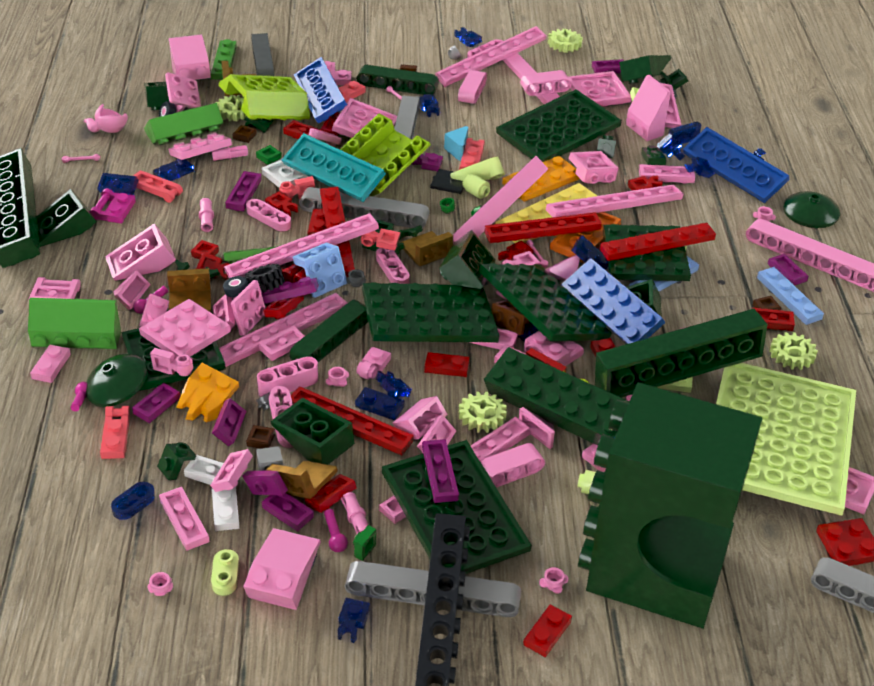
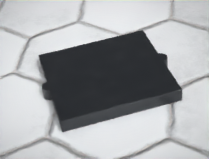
M439 169L436 175L433 176V181L430 185L432 189L461 194L464 189L463 181L451 178L450 174L453 171Z

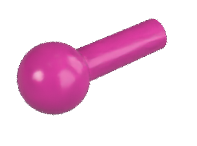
M163 285L153 295L162 297L169 291ZM147 298L135 301L133 309L136 313L143 314Z
M80 382L75 387L76 397L70 407L72 411H79L84 399L87 398V382Z
M328 509L324 511V515L331 535L329 548L334 552H342L347 548L348 540L346 536L340 534L333 509Z

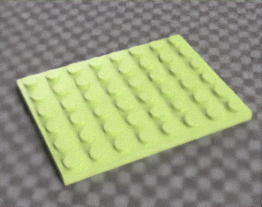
M745 363L725 367L716 404L763 417L742 490L842 516L845 509L856 390Z

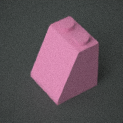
M202 34L168 38L174 74L192 80L211 78L209 60Z

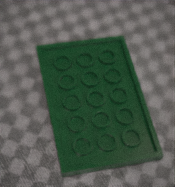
M575 89L496 127V133L530 159L537 156L544 162L554 157L562 156L620 127L622 120Z
M495 263L480 265L478 271L549 341H588L611 337L612 332L606 328V324L594 317L593 312L581 305V301L574 298L567 288L562 287L555 277L546 274L543 266L538 264L512 265L509 263L505 265Z
M363 283L362 292L373 341L498 343L499 333L484 287L477 289L436 283Z
M467 440L447 446L459 492L458 501L434 503L424 454L382 466V474L429 559L431 557L436 513L466 516V526H470L469 541H464L463 547L468 548L467 564L462 563L461 571H466V574L531 551L532 545ZM447 542L446 544H448V545H454V544H456V543H454V542ZM451 564L443 565L446 568L453 567Z

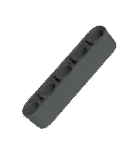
M251 34L256 74L259 76H274L268 34Z

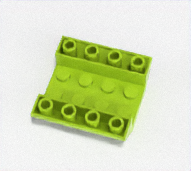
M230 74L218 84L224 93L228 95L242 94L244 100L241 110L249 119H295L298 121L310 119L307 93L291 77Z
M378 113L339 150L384 170L386 175L369 195L376 196L390 185L431 144L418 135L412 140L394 129L392 120Z

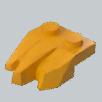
M201 363L188 378L176 408H189L185 420L193 421L200 414L204 416L206 423L215 420L219 416L224 401L229 399L239 388V382Z

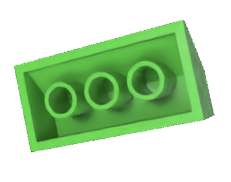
M217 103L149 119L144 127V131L153 144L159 143V145L169 143L171 139L179 141L185 139L187 135L198 136L203 134V131H217L223 124V120Z
M30 298L28 334L31 346L48 347L49 345H55L65 348L117 349L121 327L116 300Z

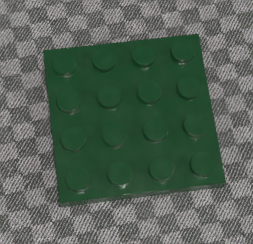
M603 225L604 242L680 228V226ZM685 246L607 261L609 274L617 280L690 281L691 278Z
M139 328L121 332L127 354L141 357L148 368L146 381L139 391L160 386L162 383L171 384L190 377V375L181 376L176 371L172 375L153 370L150 353L154 348H160L141 336ZM216 341L190 356L193 362L192 373L201 363L217 371L226 369Z

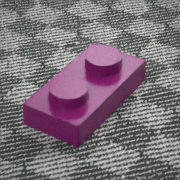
M162 383L132 407L133 414L151 423L180 399V392Z
M231 398L224 401L212 434L229 447L235 442L247 411Z
M287 493L284 495H269L262 501V508L297 532L314 518L313 510Z

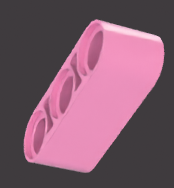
M469 70L459 89L458 101L476 104L485 87L487 73Z
M562 70L527 74L520 81L523 89L529 96L565 92L572 85L570 79Z
M303 357L260 371L257 374L259 395L261 397L276 386H283L289 392H292L299 386L305 388L318 382V362L313 357Z
M532 443L523 444L480 461L496 488L535 474L545 466L544 458Z

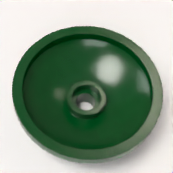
M802 191L794 193L786 198L783 210L789 219L799 225L810 228L832 226L839 220L840 216L838 205L828 196L818 192Z
M119 354L104 360L95 367L87 379L86 397L93 405L98 407L116 406L127 401L144 385L148 375L146 363L141 357L134 354Z

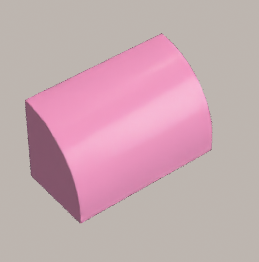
M434 396L421 399L392 424L395 428L414 435V440H417L426 434L436 417L441 415L446 417L448 414L438 397Z

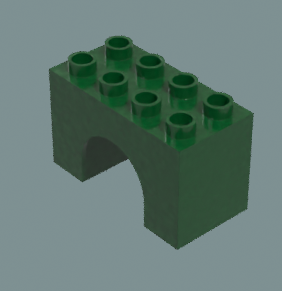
M637 382L630 402L617 399L609 422V429L617 431L616 436L602 434L594 458V465L606 468L605 472L596 471L588 496V501L598 503L599 506L591 505L583 528V535L594 538V540L585 539L578 561L579 568L589 570L586 591L704 629L734 526L733 519L763 417Z

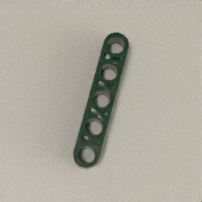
M363 65L356 77L357 82L363 86L387 89L388 86H391L394 91L427 96L433 95L439 85L438 77L433 74L374 65Z
M351 300L298 341L290 350V359L296 360L303 357H313L317 362L321 361L369 322L365 305L357 300Z

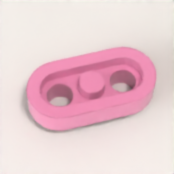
M310 128L308 134L320 141H326V144L336 147V144L340 145L342 140L339 136L315 128Z

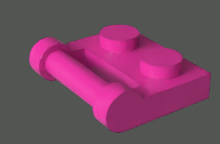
M106 188L101 193V198L96 206L91 208L90 213L96 220L123 223L136 202L135 195L116 193ZM107 201H111L106 211H101Z

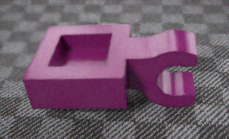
M435 153L421 154L412 164L421 165L422 169L438 172L443 162V156Z

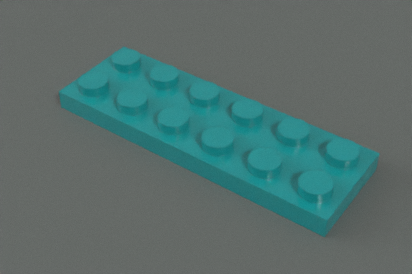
M304 133L281 159L284 165L309 177L313 176L314 179L330 187L338 186L339 191L361 202L366 200L386 175L383 169Z

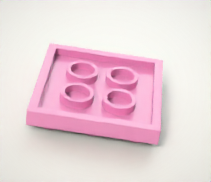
M614 71L568 77L572 83V91L577 89L600 106L607 107L609 105L631 103L630 93Z
M350 98L347 102L348 105L344 107L334 122L332 131L352 138L378 113L392 120L393 126L396 124L397 116Z
M188 299L140 327L139 331L141 336L160 349L173 352L176 359L181 354H186L189 357L231 332L228 323Z

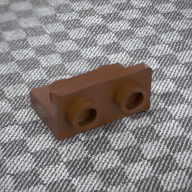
M508 300L492 303L491 311L496 326L515 332L518 335L524 334L525 324H529L530 321Z

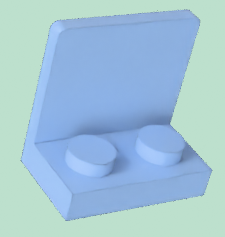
M326 242L293 256L294 264L305 269L306 277L311 279L317 277L319 286L317 292L311 293L312 297L316 298L347 284L338 246Z

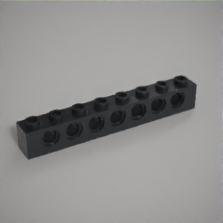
M438 513L435 515L415 686H429L433 683L441 686H449V683L455 684L456 667H451L452 658L457 659L458 642H454V634H460L461 618H456L457 610H462L463 594H459V586H465L466 571H461L462 563L467 564L468 548L463 547L464 541H469L470 526H466V516ZM447 542H454V543H456V544H454V545H448V544H446V543H447ZM451 564L453 567L446 568L443 565ZM449 587L451 590L443 591L440 588ZM440 610H446L449 613L446 615H441L437 612ZM437 634H444L446 638L437 639L434 636ZM440 658L444 662L441 664H434L432 660Z

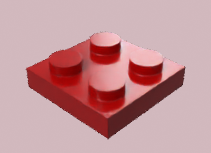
M863 518L818 525L816 532L831 559L848 566L874 562V537Z

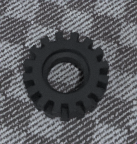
M279 264L260 266L258 269L254 268L253 271L245 274L248 285L253 280H257L263 293L267 292V290H274L273 288H278L279 285H283L285 282Z

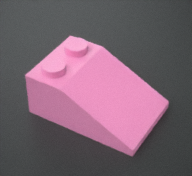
M647 75L628 109L626 125L646 141L662 137L664 135L671 91L652 76Z
M155 224L105 256L115 281L128 278L136 270L141 275L159 272L169 267L176 260L168 239Z
M273 528L254 559L243 586L248 598L297 610L321 542L320 539Z

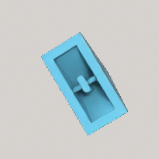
M464 126L445 133L444 149L459 161L462 159L468 138V127Z

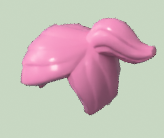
M101 104L95 112V120L92 118L84 119L88 130L91 132L102 130L108 133H118L126 125L128 116L126 113L120 115L113 110L104 109V104Z

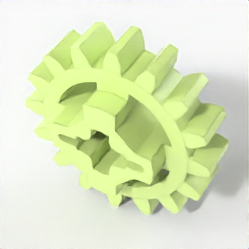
M557 29V32L552 31V33H549L548 44L549 47H553V50L558 49L559 52H574V50H579L582 47L583 37H581V34H577V31L571 32V29H562V31Z
M240 95L224 96V99H219V102H216L222 120L228 119L229 122L232 120L238 122L239 119L244 120L246 114L241 110L244 97L241 98Z
M785 332L784 336L778 334L777 338H773L769 352H771V358H776V363H783L782 367L785 368L788 365L791 370H794L795 367L802 370L803 366L809 368L810 364H814L818 350L815 349L816 344H810L811 339H805L803 334L799 337L795 332L792 335Z
M478 391L476 396L468 394V399L462 398V403L459 404L458 413L459 419L462 420V425L468 424L469 430L477 428V433L481 429L489 433L490 428L495 430L498 425L502 426L507 416V406L503 404V399L496 400L497 395L488 396V392L481 395Z

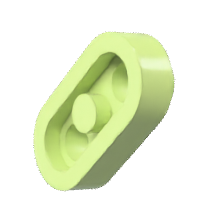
M225 549L219 551L214 556L211 583L213 591L218 595H229L237 588L239 557L235 551Z

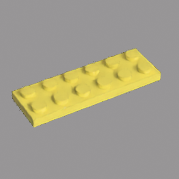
M578 183L500 219L495 224L552 218L546 211L547 204L595 197L597 195ZM537 238L522 239V241L526 243L527 240L533 241Z

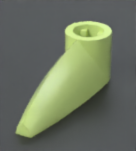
M493 157L455 171L450 176L452 179L463 181L469 174L476 175L483 180H496L503 177L505 172L499 157Z

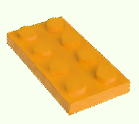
M560 156L546 160L543 164L548 170L519 198L525 202L580 179L576 175L577 169ZM518 172L503 177L502 184L508 183Z

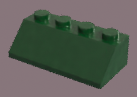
M471 230L453 243L439 269L441 270L442 277L445 280H449L452 285L481 289L484 287L487 279L478 271L480 265L495 263L496 259L473 230Z

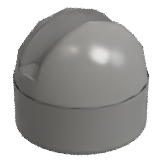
M455 45L448 50V56L451 59L461 57Z

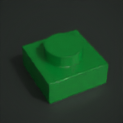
M269 145L256 151V158L270 165L282 159V152Z
M367 525L362 532L357 533L353 540L354 557L363 561L376 546L375 528Z

